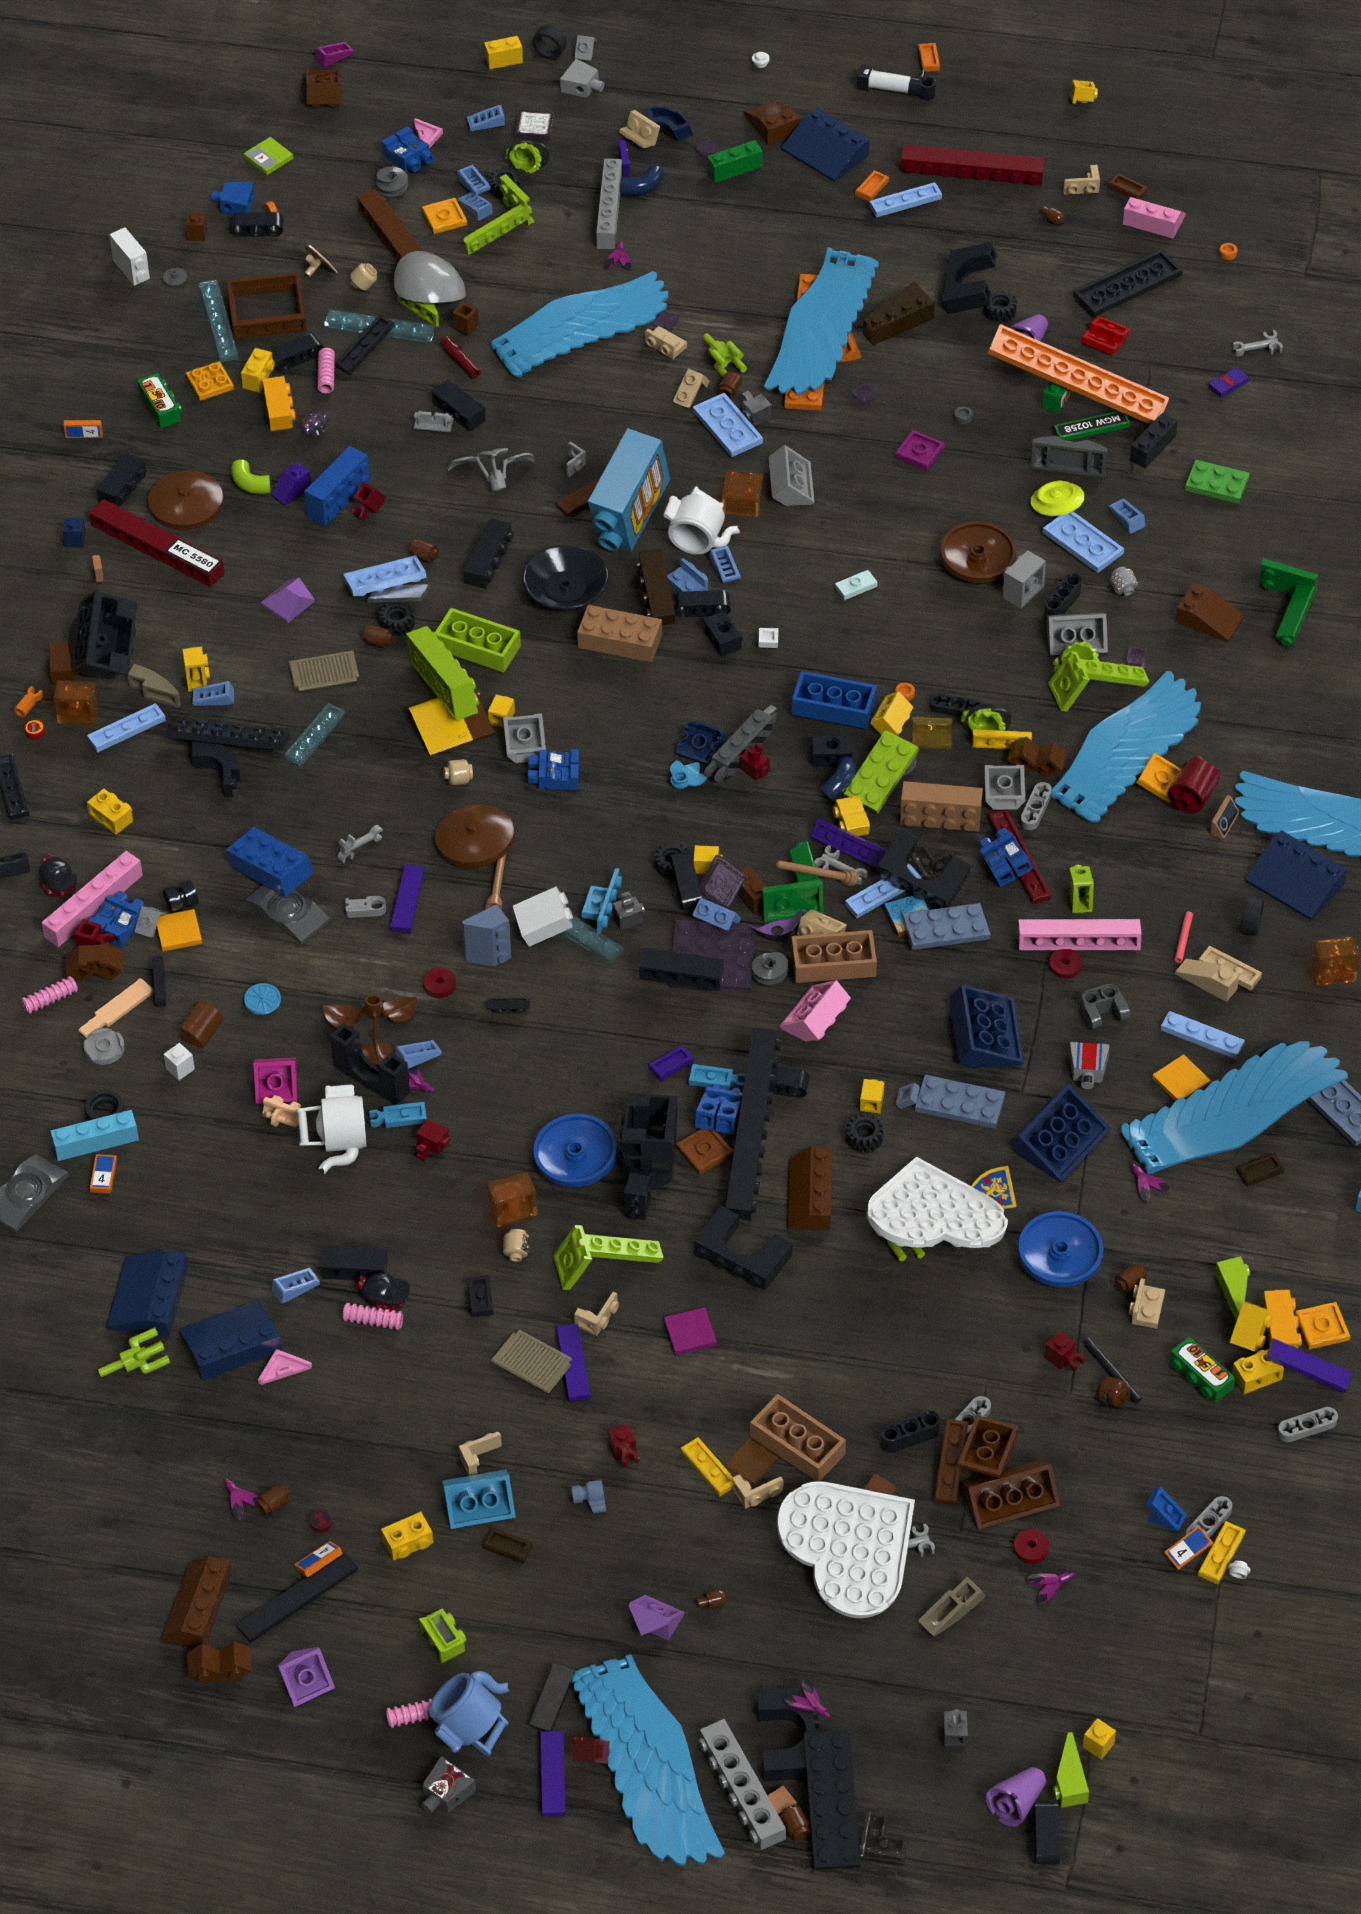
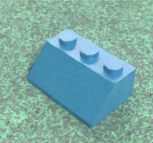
M507 1469L442 1481L451 1529L516 1518Z

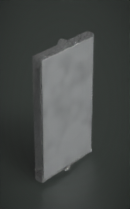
M430 584L401 585L399 587L385 588L379 592L373 591L370 592L367 600L368 603L422 601L424 596L428 594Z

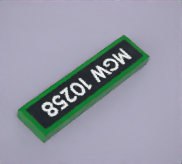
M1116 411L1054 425V431L1057 437L1069 441L1130 427V421L1125 413Z

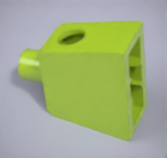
M1075 865L1069 868V895L1072 913L1092 912L1094 882L1090 867ZM1079 891L1084 892L1083 897H1078L1080 896Z

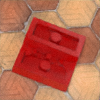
M1098 316L1091 322L1090 329L1082 335L1080 342L1114 355L1128 337L1131 329Z

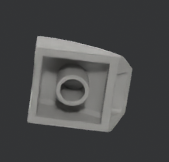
M542 713L530 716L503 717L508 758L515 763L529 762V755H540V750H546Z
M985 765V800L994 810L1018 809L1025 802L1024 765Z

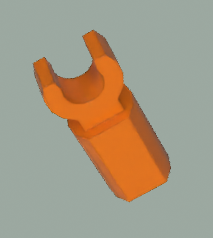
M29 687L28 694L14 708L15 714L24 718L34 707L36 701L43 698L42 690L34 694V687Z

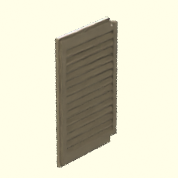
M353 650L289 661L294 688H298V691L357 682L359 677Z
M518 1330L517 1333L511 1334L490 1362L549 1394L570 1368L571 1364L569 1362L572 1358L529 1334Z

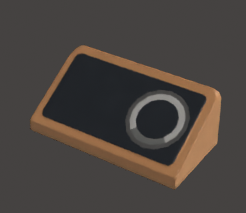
M1230 795L1225 797L1211 822V835L1221 839H1225L1239 814V810Z

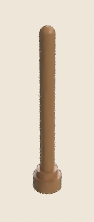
M506 854L497 860L492 895L486 901V909L496 904L500 909L502 908V900L499 895Z
M777 861L776 863L779 869L837 879L847 886H855L858 881V873L854 870L847 869L843 872L785 861Z

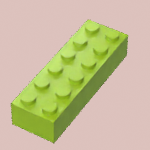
M428 626L406 633L412 666L456 721L477 714L479 701L474 693L476 685L473 678H469L466 670L460 667L459 661L454 659L451 651L445 648L443 641L438 640L436 633L432 632Z

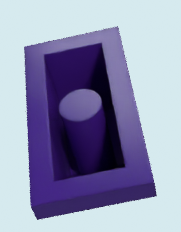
M296 462L283 471L271 493V497L285 506L311 485L310 471L299 462Z

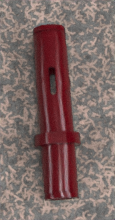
M449 336L441 340L440 344L449 352V356L455 359L472 379L476 378L475 375L478 377L481 374V370L466 356L460 345H456Z

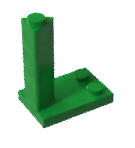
M1263 558L1259 586L1292 595L1275 637L1281 640L1282 645L1293 647L1309 607L1315 601L1318 574Z
M809 842L798 843L795 848L789 851L792 863L815 867ZM795 872L798 883L763 887L762 905L764 922L790 919L801 908L803 909L802 916L811 909L823 914L822 880L816 875Z

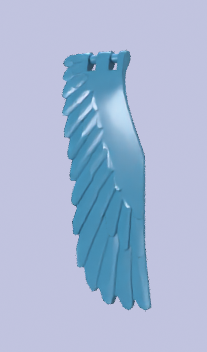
M830 247L827 248L825 261L818 277L791 308L780 352L764 385L766 390H772L778 386V391L783 394L793 388L796 395L799 396L804 394L808 388L815 392L823 385L825 379L832 380L836 371V362L840 363L843 357L842 347L847 345V334H850L852 331V323L857 321V311L862 312L863 300H867V290L871 289V279L875 278V269L879 268V264L875 259L859 254L857 256L852 255L851 252L842 250L834 251ZM831 257H832V258H837V263H836V264L830 262V261H831ZM849 261L854 262L855 265L849 266L848 263Z
M652 271L622 285L565 296L551 301L529 318L494 339L490 346L496 351L499 359L504 362V366L514 377H521L522 373L531 371L533 366L543 364L545 360L554 359L556 355L567 354L570 352V349L581 348L584 346V343H593L598 341L599 338H611L615 336V333H627L635 330L637 326H643L656 321V316L667 308V304L664 302L668 299V291L661 292L664 288V281H656L657 272Z
M1166 671L1145 694L1130 705L1101 721L1090 730L1073 764L1051 790V798L1054 800L1058 799L1060 804L1066 808L1075 810V813L1091 823L1099 822L1100 816L1108 812L1107 807L1117 800V796L1125 793V787L1131 786L1137 781L1136 777L1141 775L1153 753L1159 756L1165 755L1168 752V747L1180 743L1184 739L1183 734L1191 731L1198 724V719L1195 717L1200 712L1201 702H1195L1196 690L1192 688L1186 691L1185 680L1178 679L1174 681L1173 673ZM1064 788L1068 789L1065 794L1061 793ZM1079 798L1082 800L1080 804L1077 803Z
M1246 771L1240 773V779L1244 783L1236 784L1235 788L1243 797H1236L1235 805L1244 810L1240 816L1245 821L1257 825V831L1267 834H1278L1282 830L1299 841L1305 840L1309 846L1327 845V850L1344 852V855L1348 857H1361V799L1295 786Z
M1300 1041L1286 1046L1285 1043H1280L1269 1049L1263 1056L1255 1055L1248 1059L1240 1070H1230L1220 1082L1216 1080L1205 1090H1196L1187 1100L1183 1097L1176 1100L1170 1109L1165 1106L1156 1115L1151 1113L1142 1121L1135 1119L1130 1126L1124 1123L1121 1126V1133L1130 1149L1135 1150L1134 1155L1138 1161L1145 1165L1144 1169L1147 1174H1153L1183 1162L1238 1149L1307 1098L1348 1079V1073L1344 1070L1335 1069L1339 1067V1059L1324 1058L1328 1052L1322 1046L1309 1048V1041Z
M626 1655L624 1659L620 1660L615 1658L604 1661L603 1665L599 1666L592 1664L589 1667L575 1671L576 1673L572 1681L574 1683V1691L579 1692L580 1703L585 1705V1717L592 1719L591 1730L593 1735L600 1736L601 1751L603 1754H607L608 1768L611 1772L615 1771V1788L618 1793H623L622 1808L626 1818L632 1817L633 1831L638 1844H647L653 1856L658 1860L663 1861L665 1857H668L678 1866L686 1865L687 1857L692 1858L698 1864H705L707 1860L706 1854L714 1858H722L725 1852L706 1814L682 1726L645 1682L635 1665L632 1655Z

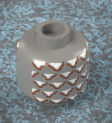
M1119 567L1112 572L1110 577V583L1118 595L1124 594V596H1129L1134 593V589L1138 585L1133 571L1129 568Z

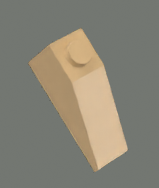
M1185 959L1175 971L1176 975L1225 1002L1238 989L1239 974L1220 964Z

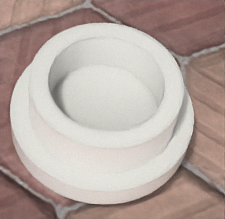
M757 52L752 56V62L756 67L763 68L769 62V55L764 52Z
M1234 1561V1563H1230L1228 1566L1229 1574L1239 1579H1246L1247 1574H1250L1251 1571L1247 1563L1243 1561Z

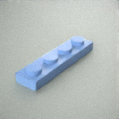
M934 182L871 200L869 206L877 218L942 199V193Z
M155 703L88 734L87 738L98 753L166 721L165 715Z
M908 864L907 867L910 873L921 879V876L915 869ZM882 879L845 900V905L857 919L906 890L898 888L891 881Z
M1171 1011L1168 1012L1161 1025V1031L1233 1059H1237L1245 1043L1244 1039Z

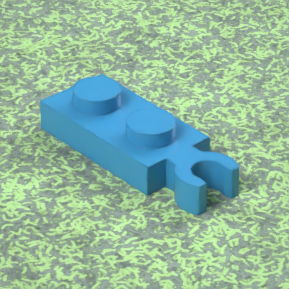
M693 1064L689 1085L711 1087L713 1084H719L725 1090H730L731 1086L743 1090L744 1083L739 1081H745L746 1074L738 1073L734 1075L733 1069Z
M425 1102L384 1106L383 1112L378 1110L369 1111L370 1118H377L370 1120L371 1127H378L385 1123L386 1128L424 1124L427 1120Z

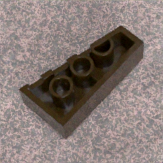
M914 281L864 319L863 335L874 346L934 318L935 302Z
M658 548L639 551L638 559H635V563L639 573L640 587L643 589V602L648 608L646 609V616L662 619V625L675 624V610L662 550Z

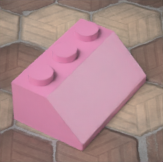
M1130 197L1124 208L1123 224L1174 238L1186 213Z
M837 980L812 985L779 1027L805 1042L818 1041L825 1035V1030L836 1021V1016L845 1010L846 1004L851 998Z

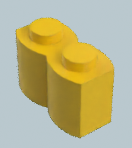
M859 795L836 800L833 814L839 820V828L856 836L869 834V820Z

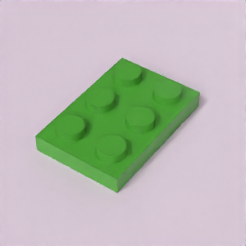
M1195 460L1185 485V491L1239 504L1250 473Z

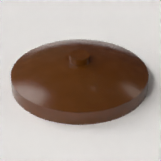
M194 470L172 472L160 478L151 487L148 494L149 511L152 517L165 527L176 530L199 528L210 523L220 513L223 506L222 489L213 477L203 472Z
M970 521L953 527L945 534L941 542L940 556L945 568L957 578L973 583H988L1004 577L1005 569L1009 566L1011 567L1016 561L1017 550L1013 538L1003 528L988 522Z
M485 804L463 806L446 815L437 826L435 832L436 847L439 854L453 865L465 868L486 866L496 862L510 850L514 842V827L510 817L497 807Z

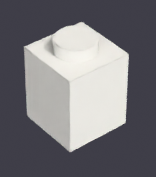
M180 1043L164 1053L165 1067L177 1080H181L195 1070L193 1055Z

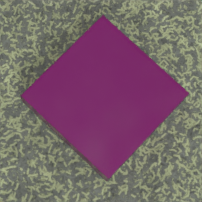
M912 430L895 452V458L928 471L944 450L945 443Z
M705 1307L664 1317V1323L675 1356L717 1346Z

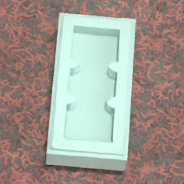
M869 570L835 583V589L844 600L877 587V581Z

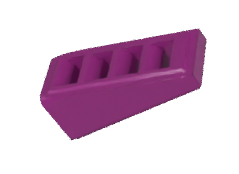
M346 42L317 47L315 60L322 67H326L354 54V50Z

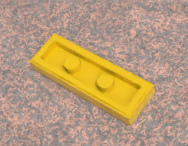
M973 729L972 747L1011 749L1013 742L1026 736L1032 741V732Z
M699 1437L681 1447V1453L719 1497L732 1489L733 1476Z
M1225 1521L1198 1572V1576L1219 1584L1246 1530Z

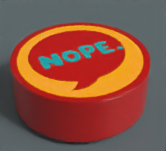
M40 720L27 722L25 725L27 737L31 739L42 737L45 733L43 722Z

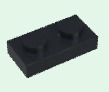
M490 998L489 1009H493L495 1013L506 1012V1009H514V1012H526V1009H530V998Z
M489 1275L468 1277L472 1317L494 1315Z

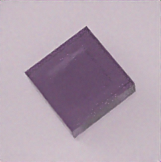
M711 139L694 144L696 152L702 159L718 153V148Z
M662 311L654 322V327L660 326L671 332L679 321V316Z
M866 382L852 390V395L862 405H865L876 399L878 392Z
M1129 646L1126 664L1145 667L1149 649Z

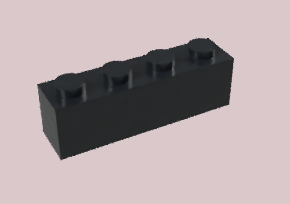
M492 518L489 519L463 571L464 584L486 589L488 583L492 582L494 571L499 568L502 555L505 556L507 545L513 540L514 532L511 531V523Z
M644 948L639 966L640 979L720 991L724 974V959Z

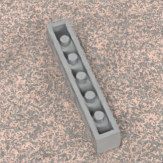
M604 159L597 224V249H615L622 183V159Z
M725 1719L700 1729L699 1746L703 1752H707L712 1770H717L722 1788H727L730 1803L733 1807L737 1806L740 1821L743 1825L747 1824L750 1830L749 1836L753 1844L757 1843L760 1850H763L786 1840L785 1826ZM723 1747L725 1749L717 1750L716 1748ZM728 1765H733V1766H735V1767H734V1768H727L726 1766H728ZM742 1783L745 1786L738 1787L736 1784ZM747 1802H754L755 1804H754V1805H748V1804H746V1803H747ZM763 1820L765 1823L759 1824L757 1821Z

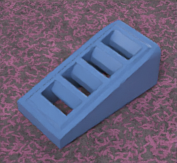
M501 105L467 117L470 131L505 126Z
M473 165L457 171L458 181L473 194L478 195L491 189V186Z
M470 192L458 198V202L477 221L493 214L492 204L479 195Z
M1122 499L1108 506L1112 514L1129 533H1134L1145 527L1144 515L1127 500Z
M728 545L710 550V561L722 583L741 579ZM726 574H734L732 576L725 577Z
M230 681L193 688L192 704L194 706L234 704V688Z
M433 1040L398 1046L396 1047L395 1055L406 1061L409 1069L441 1055L442 1051Z
M306 1268L273 1279L271 1291L280 1304L320 1285V1281L310 1268Z

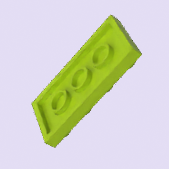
M885 730L844 792L845 797L859 795L863 806L878 814L918 753V746Z

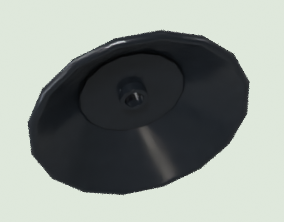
M558 545L545 548L531 557L524 566L522 583L526 593L536 603L551 609L572 610L585 607L601 596L607 588L609 572L605 562L595 552L576 545Z

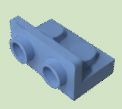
M684 558L680 560V567L667 575L669 584L678 592L708 591L707 576Z
M700 898L693 912L694 917L726 931L730 929L732 923L738 925L741 917L736 912L703 898Z

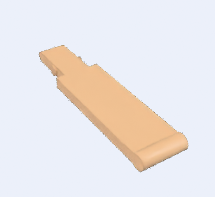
M139 978L135 983L94 1013L95 1017L80 1027L78 1031L88 1038L91 1032L101 1029L105 1025L107 1027L111 1026L150 995H153L155 990L143 979Z

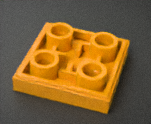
M220 361L186 372V378L200 401L234 390V385Z

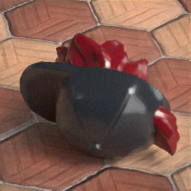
M50 854L41 859L39 879L47 895L52 897L61 895L63 897L64 894L69 895V892L74 891V888L77 887V876L64 859Z
M375 1273L368 1278L360 1276V1282L357 1284L359 1290L362 1291L364 1299L370 1306L376 1307L377 1310L382 1308L383 1311L389 1309L390 1312L392 1310L396 1311L397 1307H402V1303H406L405 1300L410 1293V1285L407 1281L395 1279L389 1273Z

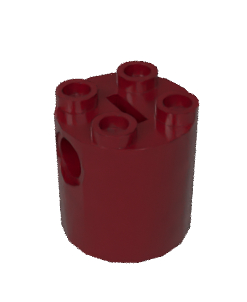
M1198 755L1188 759L1168 789L1167 794L1171 803L1177 809L1186 813L1200 812L1219 782V775L1221 773L1219 768L1212 766Z

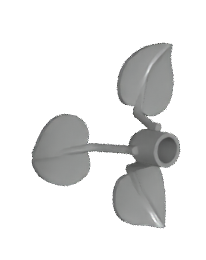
M498 448L478 453L477 457L470 456L455 459L449 463L447 469L449 471L455 466L470 461L477 462L486 476L487 482H490L492 491L506 489L505 478H507L506 465L508 463L518 461L534 462L535 460L531 453L511 456L502 460L503 470L501 473V470L496 468L494 456L507 453L508 448ZM491 456L493 471L490 472V476L481 463L480 458Z

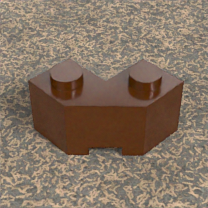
M1026 736L1012 743L1008 761L1013 766L1024 765L1025 773H1028L1029 770L1040 772L1041 776L1048 777L1062 771L1067 753L1055 742L1039 748Z
M108 944L78 946L66 955V975L81 983L94 973L111 981L123 972V952Z
M235 1641L220 1650L200 1644L187 1653L188 1677L199 1682L236 1681L252 1671L251 1647Z

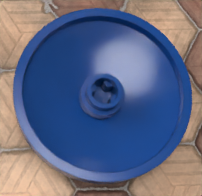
M569 1114L552 1120L541 1129L534 1143V1159L541 1174L551 1182L566 1187H581L597 1182L612 1169L617 1158V1142L611 1128L602 1120L586 1114Z
M1055 1211L1035 1217L1024 1227L1019 1238L1018 1255L1022 1266L1034 1279L1049 1286L1071 1287L1084 1283L1098 1271L1102 1262L1104 1248L1098 1230L1088 1220L1073 1213Z

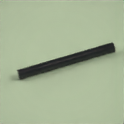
M1085 1339L1083 1342L1113 1378L1121 1379L1127 1383V1387L1130 1390L1129 1397L1135 1404L1139 1403L1142 1400L1141 1396L1092 1339Z

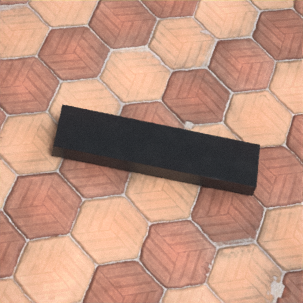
M380 314L337 360L335 367L351 375L395 327L394 322Z
M13 754L0 756V785L10 820L30 816Z

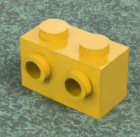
M518 36L484 42L485 60L489 70L523 63L522 45Z
M254 349L241 372L243 389L260 393L263 388L262 379L268 378L274 369L275 361L273 360L272 352Z
M202 647L183 649L188 692L193 691V688L207 686L206 679L210 678L209 667H205L208 665L207 654H203Z
M899 691L885 696L870 723L881 735L885 730L899 735L902 731V726L910 717L909 714L913 706Z
M102 789L87 801L89 815L114 834H118L133 822L132 808L129 804L120 801L114 793Z
M1243 1302L1230 1343L1252 1351H1258L1259 1348H1262L1266 1336H1263L1265 1329L1269 1328L1273 1316L1270 1315L1272 1310L1249 1302Z
M1260 1350L1255 1355L1240 1358L1233 1363L1232 1375L1235 1377V1381L1243 1394L1282 1380L1284 1367L1266 1359L1268 1350Z
M422 1512L381 1529L382 1541L393 1561L405 1558L410 1553L419 1549H426L433 1544L432 1530Z

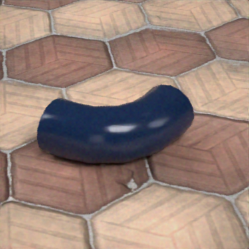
M652 165L640 177H624L621 185V194L641 195L652 191L662 181L664 171L659 166Z
M843 756L837 761L836 771L821 785L822 790L832 801L847 789L855 777L856 763L849 756Z

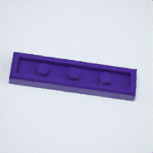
M820 818L816 820L810 836L875 868L878 867L879 862L887 851Z
M404 865L391 923V931L411 933L425 872L424 866Z
M578 1324L557 1326L560 1351L572 1358L569 1362L571 1366L565 1373L569 1402L591 1399Z
M1273 1338L1270 1342L1266 1359L1343 1393L1348 1389L1351 1376L1350 1371Z
M563 1731L541 1732L542 1817L565 1816Z

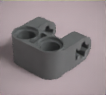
M1102 985L1086 990L1082 994L1081 1012L1091 1030L1102 1027L1100 1014L1113 1010L1118 1021L1130 1018L1129 1007L1115 985Z

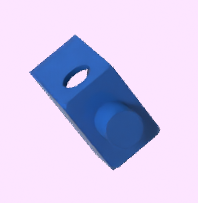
M226 182L222 192L212 191L211 201L220 202L222 213L234 215L239 212H250L255 196L253 182Z

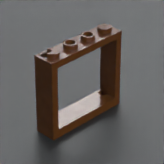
M299 272L227 280L234 339L307 331ZM295 290L299 314L237 320L234 298L236 296Z

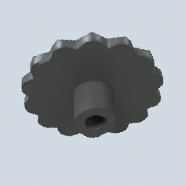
M171 268L163 276L164 283L172 287L183 285L188 278L187 272L179 268Z

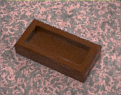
M1119 173L1108 183V188L1129 198L1132 197L1140 200L1148 192L1147 186Z

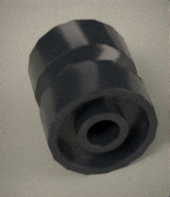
M191 880L179 883L178 887L173 885L163 889L164 899L171 913L183 910V906L191 907L199 903Z

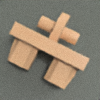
M276 1095L272 1098H264L262 1116L271 1119L272 1126L277 1127L279 1123H283L295 1128L297 1127L299 1121L296 1109L301 1108L299 1103L293 1101L289 1105L285 1104L283 1099Z

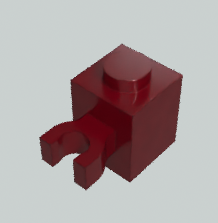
M362 482L353 496L360 503L354 507L352 513L356 516L359 515L361 519L365 520L369 509L377 513L387 497L377 489Z
M758 742L739 756V768L755 781L766 776L770 771V758L762 752L763 746Z
M82 919L74 934L76 947L101 944L110 945L106 941L114 942L115 940L113 934L102 933L101 924Z
M427 1119L416 1133L418 1145L416 1151L419 1152L417 1158L424 1161L429 1151L439 1155L443 1149H446L450 1144L449 1128Z
M1060 1330L1045 1345L1044 1358L1060 1370L1068 1364L1069 1368L1075 1372L1078 1365L1074 1361L1084 1364L1086 1357L1080 1353H1075L1076 1342Z
M629 1424L609 1429L608 1444L615 1460L622 1459L624 1468L628 1467V1458H632L635 1464L639 1463V1457L636 1453V1439Z

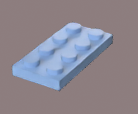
M725 393L693 406V413L731 457L763 443V437Z
M1075 512L1060 515L1043 528V534L1097 573L1124 554L1123 547Z
M416 555L343 574L344 581L353 596H364L369 592H379L385 588L399 587L404 583L418 582L421 579L427 578L426 571Z

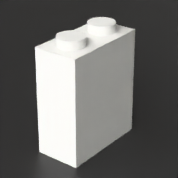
M122 228L109 234L113 261L135 286L150 279L146 251L126 228Z
M557 887L513 905L521 935L529 947L573 928L571 923L573 915L569 907H566L568 903L567 897L564 892L560 893Z

